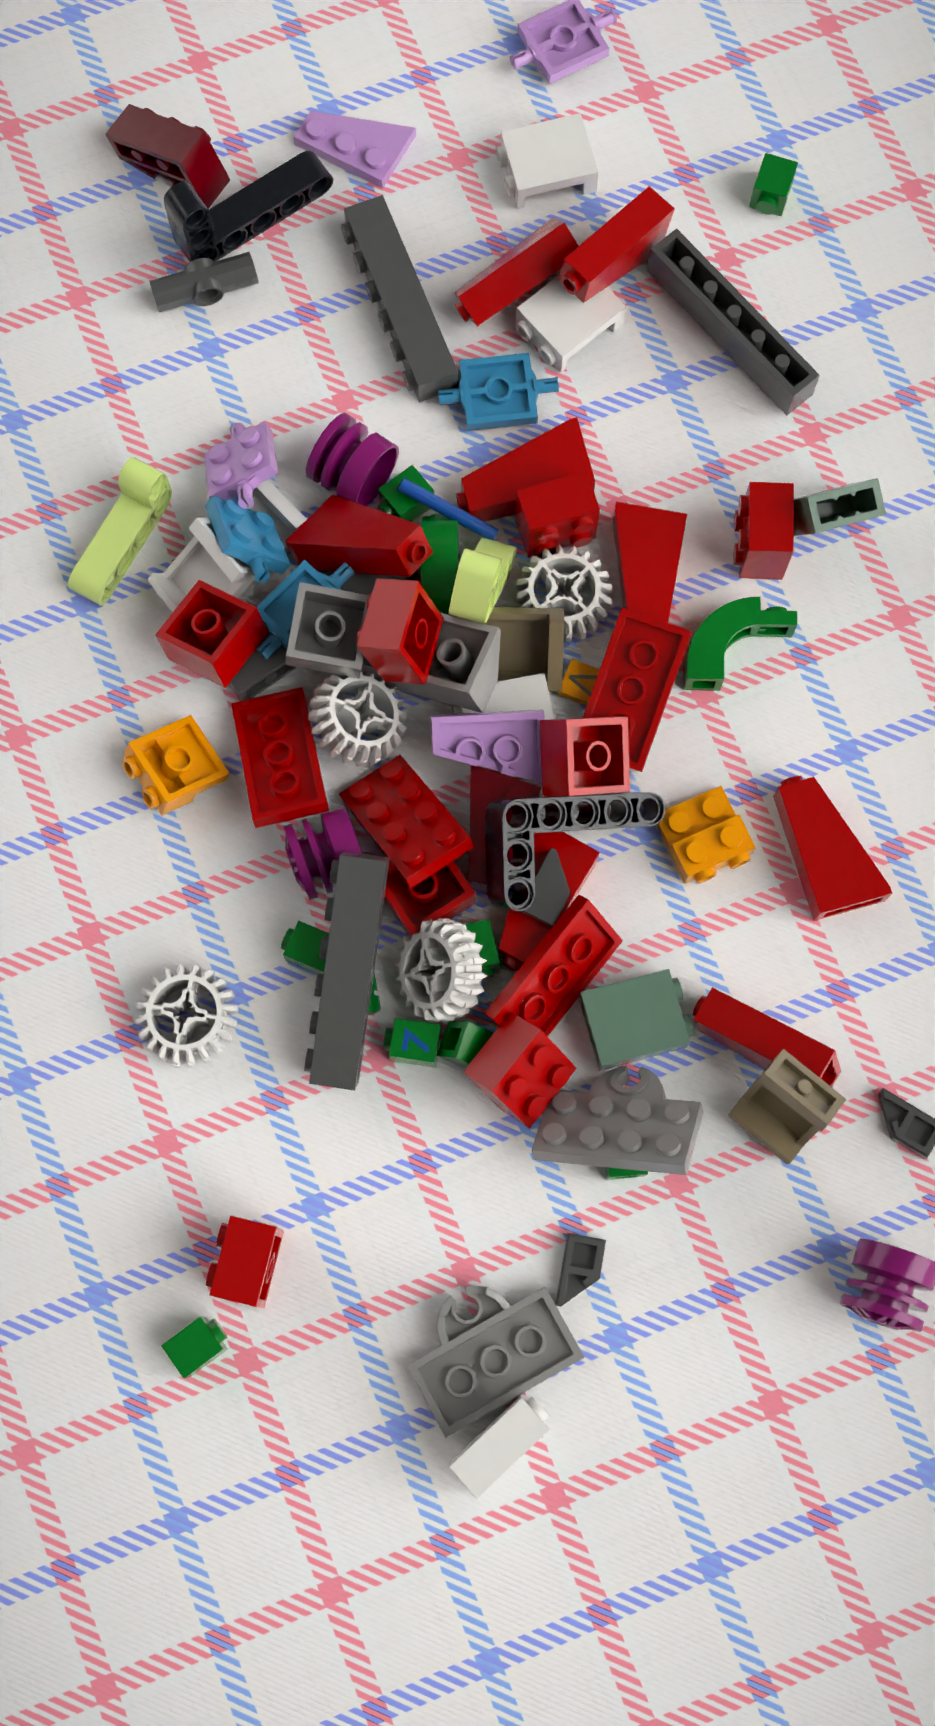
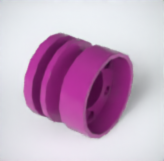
M342 413L329 423L315 443L307 461L306 477L316 483L321 482V486L328 491L337 487V496L368 506L379 494L378 489L388 481L397 462L399 447L377 432L368 436L367 426L361 422L356 423V419L347 413Z
M344 805L321 813L323 831L315 833L307 818L301 820L306 837L298 839L293 824L283 826L286 833L285 850L297 883L307 893L309 901L318 898L313 881L322 879L327 894L333 892V886L330 882L333 859L339 860L340 854L344 851L362 853Z
M860 1238L852 1265L867 1273L866 1280L848 1278L845 1285L862 1294L861 1297L842 1294L840 1305L852 1310L860 1318L894 1330L921 1332L924 1321L907 1312L908 1309L920 1312L928 1311L929 1306L912 1295L914 1289L921 1291L934 1290L935 1261L899 1247Z

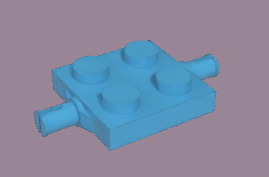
M529 353L459 360L461 375L459 388L439 389L438 396L440 405L461 403V407L466 415L467 431L538 423L536 406L538 394L559 392L558 377L536 379L531 369Z
M212 495L205 507L222 553L248 564L256 582L258 580L259 583L268 581L270 578L268 570L283 575L290 566V562L272 517L263 511L255 512L250 509L241 508L238 505V497L224 500Z
M304 560L257 606L260 616L271 634L256 648L259 655L268 660L281 645L285 648L288 647L299 582L341 590L340 587L355 574L354 570L344 562L328 577L316 571Z

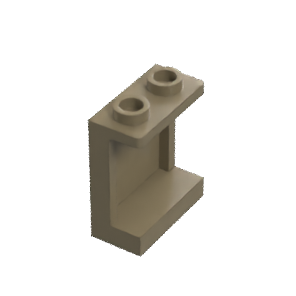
M494 607L486 624L499 627L501 630L498 681L545 673L548 691H562L564 608Z
M783 1049L744 1093L728 1116L784 1163L790 1164L802 1147L818 1131L822 1132L846 1101V1098Z

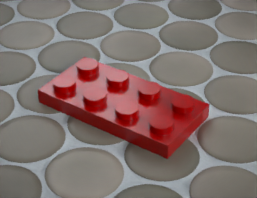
M621 608L583 718L628 717L629 768L643 772L692 631Z
M303 687L231 703L250 810L255 828L329 811L314 735L311 734V721L308 720L309 711Z
M401 754L339 793L345 806L385 857L390 858L389 862L410 888L416 886L475 847L471 837Z
M578 895L484 1014L498 1028L509 1013L513 1012L541 1029L548 1037L578 999L580 992L586 989L623 940L590 900Z

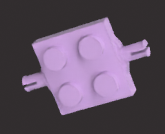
M568 0L518 24V34L526 45V49L510 56L511 65L517 70L533 62L540 68L549 84L609 56V47L603 39L600 29L616 23V14L610 8L597 16H593L583 7L580 0Z
M265 421L255 427H248L246 429L242 423H235V427L232 424L230 427L231 439L225 443L216 444L208 452L204 453L209 498L212 495L224 500L238 497V505L241 508L248 509V504L251 507L254 504L253 489L278 474L273 432Z

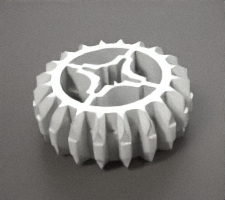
M559 544L556 548V554L552 555L545 548L542 552V560L533 555L530 558L531 567H522L521 576L523 578L516 581V589L519 592L515 594V602L521 604L519 608H564V613L570 615L564 616V639L569 643L572 640V633L576 632L578 637L583 639L586 637V628L595 632L599 625L597 620H606L608 613L605 609L611 608L612 599L609 595L613 592V586L606 583L609 580L608 571H599L602 565L600 559L589 563V551L584 552L580 557L577 555V548L575 546L571 547L570 553H563V548ZM559 572H569L572 574L562 575ZM542 580L546 584L545 589L549 594L545 596V602L540 605L535 597L534 590ZM586 583L590 586L593 593V600L587 608L582 603L583 598L579 595ZM558 591H563L564 594L565 591H568L570 596L565 597L564 594L563 597H560L557 593Z
M361 671L359 679L337 674L328 675L324 679V683L315 689V696L310 700L309 704L313 711L309 714L308 720L317 723L312 728L311 734H320L323 738L319 742V747L328 745L331 748L330 757L341 754L343 764H348L354 760L356 767L363 766L366 762L369 765H374L381 759H386L390 756L393 749H396L401 744L402 740L400 737L407 729L402 724L406 720L407 713L399 710L404 700L395 699L393 696L397 687L388 689L384 685L385 681L383 679H374V673L367 672L363 675ZM344 693L356 695L353 700L345 699L342 701L336 698L337 695ZM373 732L379 735L377 740H360L363 733L370 735Z
M439 918L434 921L430 919V921H422L420 932L413 934L412 937L410 934L403 936L405 946L397 949L401 955V961L395 963L400 968V975L395 980L402 983L399 994L407 997L406 1007L414 1009L415 1016L425 1017L426 1020H431L432 1022L454 1021V1019L469 1014L470 1008L478 1005L476 995L484 992L480 982L483 978L487 977L482 972V964L487 960L480 957L479 952L483 945L474 943L476 933L467 930L466 924L455 922V920H450L449 918Z
M178 964V975L176 976L173 975L169 968H164L163 974L166 980L161 982L157 977H151L150 981L156 988L153 991L142 988L141 994L148 999V1002H137L135 1005L137 1010L146 1013V1015H141L134 1019L136 1025L147 1026L138 1033V1036L141 1040L152 1038L148 1042L146 1049L152 1053L160 1048L158 1059L163 1062L172 1054V1064L180 1066L183 1056L186 1055L188 1065L193 1067L196 1065V1054H200L203 1061L207 1063L211 1060L207 1052L208 1049L212 1047L216 1053L221 1054L223 1048L217 1043L219 1039L222 1038L226 1042H231L233 1039L224 1030L225 1027L237 1028L238 1022L235 1019L227 1017V1015H232L239 1011L236 1004H226L235 997V994L232 990L221 992L227 982L222 977L213 982L215 972L212 969L205 971L201 977V967L198 964L192 966L190 974H187L184 964ZM187 987L183 989L181 997L176 1002H163L171 992ZM199 988L213 995L217 1014H212L207 1010L199 1008V996L197 995ZM188 1007H190L193 1013L198 1016H194V1018L188 1017L186 1023H183L184 1021L175 1014L186 1013ZM157 1016L174 1021L175 1043L163 1038L158 1028ZM213 1026L202 1039L187 1044V1040L191 1039L192 1033L197 1028Z

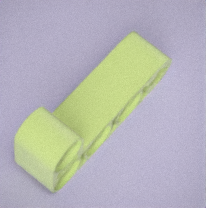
M135 457L128 459L122 467L118 478V485L122 494L79 559L68 580V588L100 606L104 605L112 596L162 517L172 496V489L167 475Z
M482 537L474 551L465 548L456 574L449 615L486 624L509 578L517 547Z

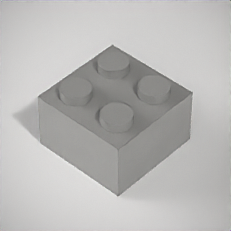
M299 582L285 665L359 679L364 655L357 648V633L365 620L367 598L369 595Z

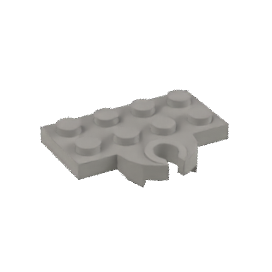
M627 1065L620 1066L605 1072L597 1078L588 1092L560 1090L543 1113L531 1151L534 1160L687 1175L703 1115L702 1104L695 1101L666 1099L663 1085L658 1076L644 1067H640L638 1071L639 1083L632 1087H624L623 1085L629 1082V1072Z
M464 1287L467 1296L474 1298L479 1307L477 1315L471 1320H463L457 1316L455 1311L456 1300L451 1295L446 1299L438 1314L437 1332L442 1346L407 1365L445 1438L584 1358L546 1287L512 1306L500 1293L489 1287Z

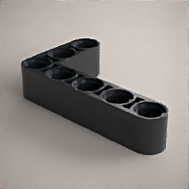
M309 150L298 154L210 209L206 207L188 182H179L172 186L164 196V206L174 241L189 262L199 258H209L216 262L323 196L331 188L334 179L315 153Z
M623 792L581 796L512 797L493 800L489 803L485 812L487 896L490 903L497 908L514 911H524L532 905L535 899L534 833L654 826L660 823L665 815L663 799L656 793ZM641 803H642V805H643V811H642V814L640 815V810H639V809H640V805H641ZM610 804V806H611V814H610V816L608 817V815H607V807H608V805ZM577 805L579 812L578 817L575 819L574 809ZM544 807L546 814L542 822L540 813L541 809ZM510 808L512 812V819L508 824L506 820V813ZM511 847L513 850V857L509 862L507 859V851ZM512 885L514 888V895L512 899L509 900L508 890Z

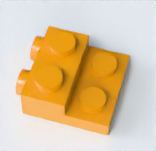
M192 715L128 742L123 756L125 759L122 760L127 776L130 779L138 778L143 786L142 797L145 804L150 809L157 808L161 816L193 802L196 794L226 781L230 774Z
M722 786L666 809L662 821L656 825L685 884L693 880L697 884L706 882L717 875L715 870L729 865L730 869H735L751 860L749 855H752L756 848L740 814H735Z

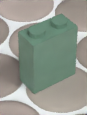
M878 478L795 498L794 536L815 534L886 515Z
M669 969L580 992L579 1002L599 1071L684 1049L691 1043L689 1037L694 1036L693 1025L690 1016L682 1014L679 1000L683 999L682 988L678 978L671 977Z

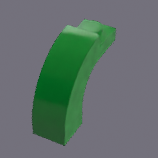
M436 513L431 516H422L421 528L433 553L421 565V586L439 612L449 615V607L458 570V520H450Z
M760 597L741 598L716 609L699 626L690 644L684 666V690L720 691L724 681V654L726 650L735 642L748 637L792 638L798 625L797 611H787L786 608L779 606L761 610Z

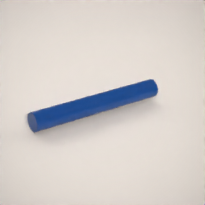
M404 477L397 488V491L448 519L458 520L459 525L481 537L494 540L499 529Z

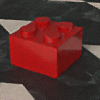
M586 470L516 491L515 522L528 558H531L533 555L542 558V552L545 548L553 555L556 553V548L559 544L562 548L568 546L579 548L589 544L592 539L596 538L600 508Z
M749 482L746 495H740L738 510H735L734 532H739L738 543H735L733 552V564L739 565V578L783 579L793 554L794 483Z
M376 578L373 592L367 598V613L363 626L359 628L357 633V648L385 682L425 685L444 617L419 581Z
M198 580L155 636L170 661L226 688L269 632L257 607Z
M628 717L540 720L542 794L544 796H581L630 792Z
M454 861L412 888L407 885L389 862L384 901L407 935L410 934L411 937L415 933L420 932L422 921H430V919L434 921L439 918H449L452 920L476 904V893Z
M510 1012L463 1073L500 1110L530 1129L577 1068L541 1029Z
M230 1216L228 1224L222 1223L219 1229L216 1246L221 1247L218 1263L212 1262L207 1274L206 1286L211 1287L209 1296L265 1308L284 1231L275 1226Z

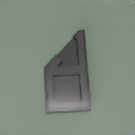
M550 849L535 877V899L532 905L524 911H519L551 928L555 925L571 893L557 850Z
M882 1088L878 1093V1097L891 1140L921 1158L927 1159L935 1146V1118Z
M567 1233L555 1302L556 1306H563L600 1279L606 1240Z

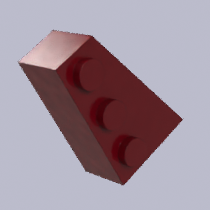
M128 104L105 134L121 160L153 179L158 174L174 183L172 186L179 182H188L208 209L230 181L226 170L210 143L211 138L209 134L201 127H191L181 123L174 117L167 118L156 114L149 108L142 109Z
M470 765V837L475 847L469 850V884L474 891L487 895L486 808L490 802L498 798L541 796V787L489 769ZM510 808L506 813V820L508 824L512 819V812ZM511 847L507 851V859L509 862L513 857V850Z

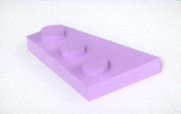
M310 111L294 135V144L306 151H313L316 156L383 189L415 139L416 128Z
M544 710L431 715L432 753L436 756L476 767L481 766L499 771L502 774L513 777L517 776L542 784L540 720H545Z

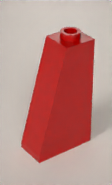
M648 186L564 258L558 281L562 283V286L568 293L575 295L583 303L649 259L650 249L665 238L675 208Z
M553 217L455 292L459 302L454 304L465 323L471 319L478 327L561 269L564 258L579 246L565 222Z
M578 418L565 421L461 478V492L456 493L458 507L484 522L515 515L517 490L585 470L594 491L596 481Z
M333 494L285 540L298 566L305 560L317 571L335 572L345 562L355 573L410 577L433 553L419 524Z
M616 501L612 523L623 608L668 623L687 519L686 513Z
M793 776L783 780L773 798L813 920L817 921L885 902L892 894L890 885L815 777L803 780L802 776Z
M565 832L534 833L535 877L550 849L553 848L557 850L571 892L557 919L558 921L577 897L597 863L600 852ZM508 910L498 956L503 958L501 963L508 969L517 972L551 930V927L519 911Z
M713 987L707 997L701 996L694 1007L693 1016L695 1017L693 1020L698 1031L764 1070L784 1049L831 1087H833L841 1073L834 1049Z

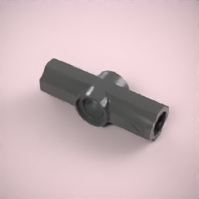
M250 252L216 262L209 258H199L188 263L185 271L149 281L159 312L193 302L199 306L212 305L220 301L224 293L259 283Z

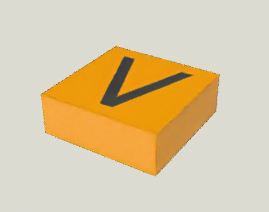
M571 659L562 681V691H558V695L587 706L600 669Z

